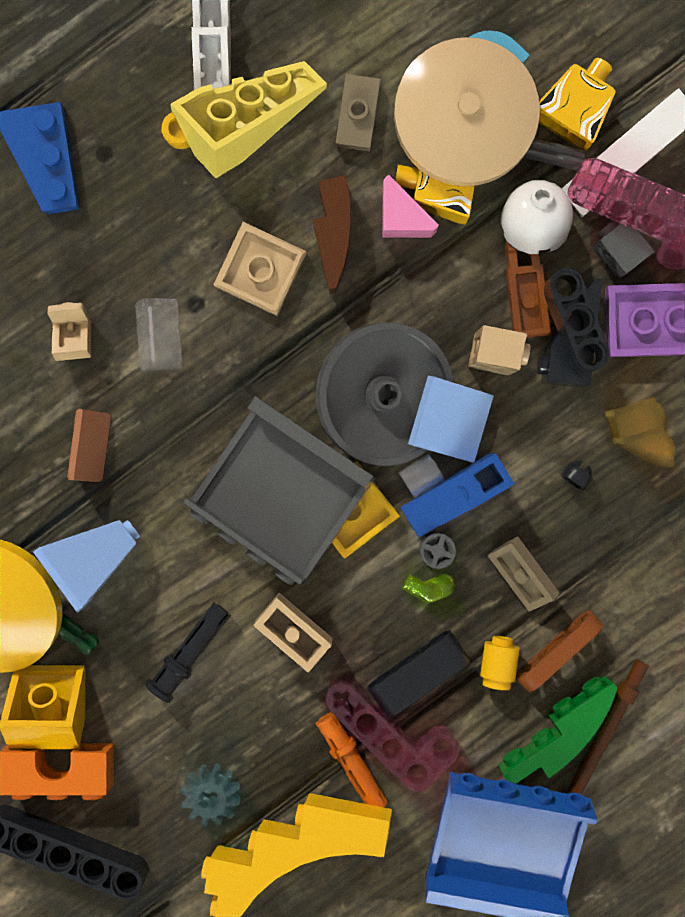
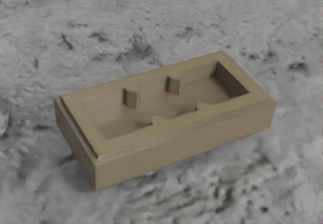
M346 74L336 147L370 152L380 87L379 78Z

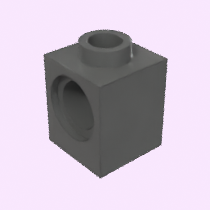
M629 218L620 225H617L613 220L597 233L601 240L592 246L617 280L655 252Z

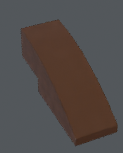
M346 175L318 181L325 217L313 219V227L329 294L337 293L344 274L349 251L351 213Z

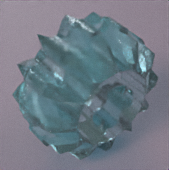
M219 763L215 764L212 772L209 771L205 764L200 766L199 774L190 772L187 777L188 784H184L181 788V793L186 796L181 803L182 808H192L189 814L190 820L196 819L198 815L203 817L201 820L203 827L207 826L210 818H212L217 826L221 825L223 816L232 818L235 812L233 807L240 804L241 797L236 794L240 789V783L235 781L229 782L233 776L231 770L226 771L224 775L220 774L221 766ZM212 791L217 793L216 797L212 796L209 799L205 796V793L210 794Z

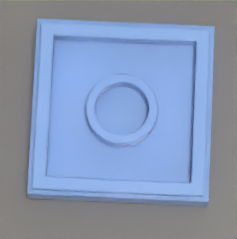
M428 376L408 444L474 463L494 395L434 376Z

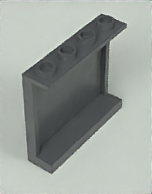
M255 396L247 407L251 412L192 499L186 498L183 503L191 508L189 514L197 521L205 525L210 521L220 528L217 534L233 545L238 541L247 547L248 551L246 554L251 559L261 565H264L267 561L277 568L275 575L289 585H293L294 582L303 584L376 478Z

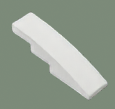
M192 0L193 27L191 28L194 90L210 84L213 89L231 85L230 0Z
M679 88L562 188L571 201L572 207L581 218L685 131V95Z

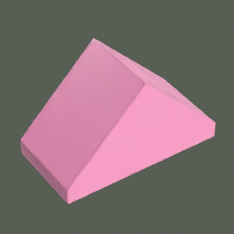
M388 175L383 180L382 238H431L437 232L439 225Z

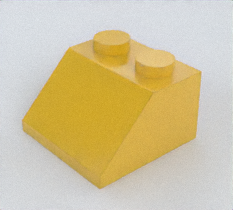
M30 665L24 669L13 671L0 720V731L8 749L79 750L85 723L86 669L84 665Z

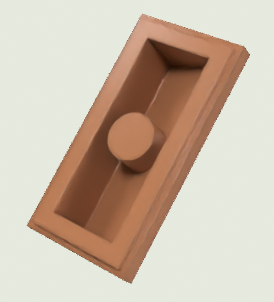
M84 409L76 410L68 480L102 481L111 420L109 413Z

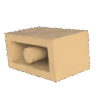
M483 325L474 334L468 368L508 376L519 371L521 365H527L531 345L525 343L527 333Z
M280 593L260 614L253 625L307 672L314 667L332 646V637Z

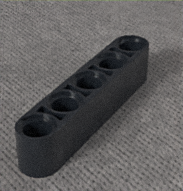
M0 805V823H2L5 830L0 831L1 853L119 899H133L141 891L148 876L149 868L147 862L139 855L13 806ZM25 833L34 835L38 844L30 843L26 839ZM58 846L66 847L70 851L71 856L67 857L60 854ZM97 859L101 861L104 869H96L92 866L90 860ZM131 872L136 876L137 881L131 882L126 880L123 873Z

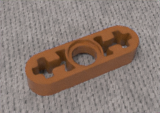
M591 610L582 613L519 670L516 680L527 692L536 690L601 631L603 623Z

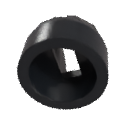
M583 461L570 462L561 473V477L574 487L584 491L592 479L591 467L588 466L583 471L579 468Z

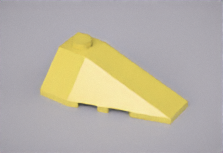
M305 61L267 70L263 77L244 81L243 77L231 79V85L213 89L211 84L202 86L171 103V110L194 156L215 178L244 162L327 88V83Z

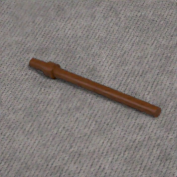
M636 659L624 683L620 681L616 692L617 697L566 794L579 793L582 795L629 704H634L640 693L637 688L649 667L645 662Z

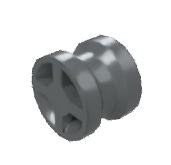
M431 532L422 538L419 544V553L428 566L441 569L453 562L456 548L451 538L444 533Z

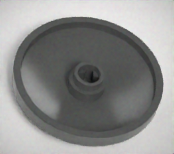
M374 323L362 326L348 333L330 350L321 366L317 379L316 406L325 432L343 452L368 464L378 466L398 465L421 456L427 449L410 445L408 442L427 377L434 376L454 383L447 358L430 337L408 325Z

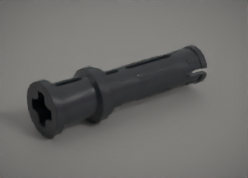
M213 602L174 654L171 653L163 659L165 664L153 679L147 680L145 683L146 688L160 700L170 703L173 700L172 694L183 679H189L192 675L191 667L216 636L220 628L231 617V614L222 606Z

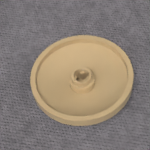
M479 38L450 39L432 46L419 55L401 79L394 107L397 137L411 162L431 178L456 186H475L489 183L512 170L524 157L532 144L540 116L539 96L536 85L524 64L506 48Z

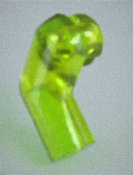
M408 574L401 589L426 603H433L451 595L455 587V581L448 574H441L425 582Z

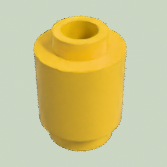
M493 636L492 641H485L480 676L483 677V686L497 690L511 689V682L516 680L520 650L519 646L513 645L514 639L504 636Z

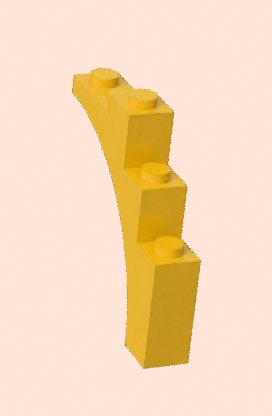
M309 793L304 805H298L295 825L263 819L257 831L252 830L248 851L218 845L210 857L206 856L201 873V878L206 879L204 893L214 895L210 907V916L241 917L259 893L277 878L300 865L326 857L353 854L384 857L392 809Z

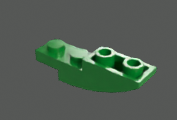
M606 676L601 679L600 677H595L582 686L583 691L573 698L565 697L553 706L554 711L548 714L555 727L552 729H542L532 737L530 744L522 749L515 748L503 757V762L498 766L506 780L517 784L540 767L548 778H551L563 769L582 751L603 723L617 692L615 684Z

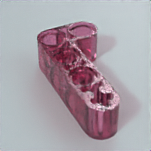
M597 158L584 159L580 163L568 188L567 194L569 199L578 206L661 240L662 243L657 253L658 261L670 269L679 270L685 268V195Z
M337 677L327 686L326 704L328 709L410 790L417 792L426 790L457 759L459 746L455 735L448 727L442 725L434 726L415 743L392 719L387 718L384 712L349 678ZM336 691L341 694L348 691V701L354 707L351 714L350 705L344 699L335 700ZM363 714H371L376 718L375 724L368 728L360 726L357 720ZM389 739H396L401 743L400 748L395 752H387L383 749L382 745ZM439 739L450 741L449 748L443 752H437L432 747ZM414 764H421L426 767L425 772L417 777L408 774V769Z

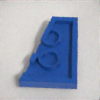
M56 102L0 111V131L42 212L47 215L80 209L65 110L62 103Z

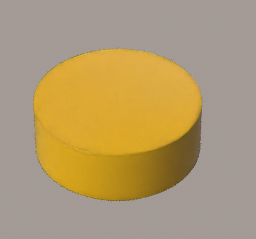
M173 112L169 113L162 123V134L165 140L176 149L190 147Z

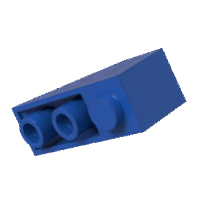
M489 453L400 508L417 536L420 537L486 502L514 485V482L497 454Z

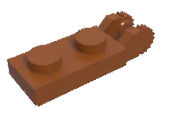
M505 242L506 280L512 331L527 333L526 338L549 336L551 331L548 305L543 290L545 279L543 264H540L539 254L526 253L529 266L518 267L517 249L510 243Z

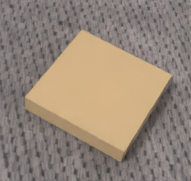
M242 222L213 285L224 292L278 316L307 252Z

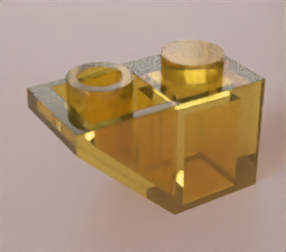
M654 397L604 411L615 445L657 467L675 466L673 459L676 456L675 445L672 439L666 436L662 424L665 423V413L660 403H656Z

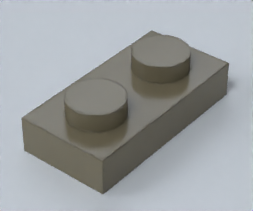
M518 536L493 549L488 555L529 612L554 601L560 594Z

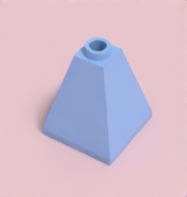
M118 520L39 547L33 553L76 612L79 613L87 606L135 547V540L140 536L128 520L123 524Z

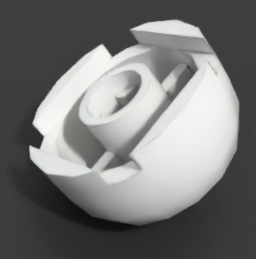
M532 180L518 186L509 194L501 213L500 221L506 241L517 250L528 254H539V250L550 249L551 252L558 249L566 241L573 222L572 203L565 191L555 183L545 180Z

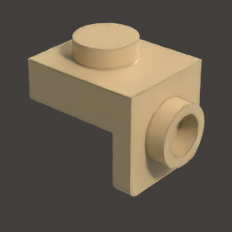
M66 302L61 305L48 306L47 314L53 323L52 355L55 361L91 358V320L82 303Z

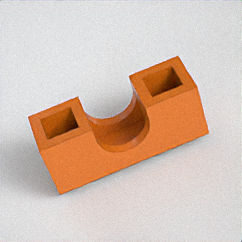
M80 743L79 750L73 749L71 752L70 769L63 771L56 770L48 764L45 758V749H8L6 746L0 751V795H11V798L14 800L30 799L33 795H46V798L49 800H62L67 798L68 795H82L84 800H98L103 798V795H107L114 785V743Z

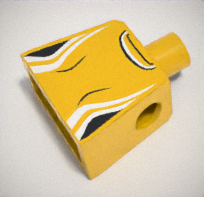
M595 58L587 70L577 64H573L539 101V124L576 148L586 152L595 141L616 92L613 87L605 83V80L612 71L611 65L601 58Z
M398 165L395 181L402 188L415 190L413 200L425 212L465 225L470 217L474 186L446 184L431 178L416 167Z

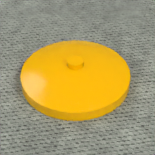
M0 540V673L24 669L38 661L46 653L58 636L63 612L58 588L44 566L21 547Z

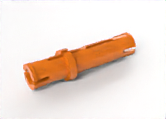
M335 711L322 716L315 724L331 748L329 753L332 758L337 759L364 804L385 807L388 799L355 747L357 745L355 739L349 737Z

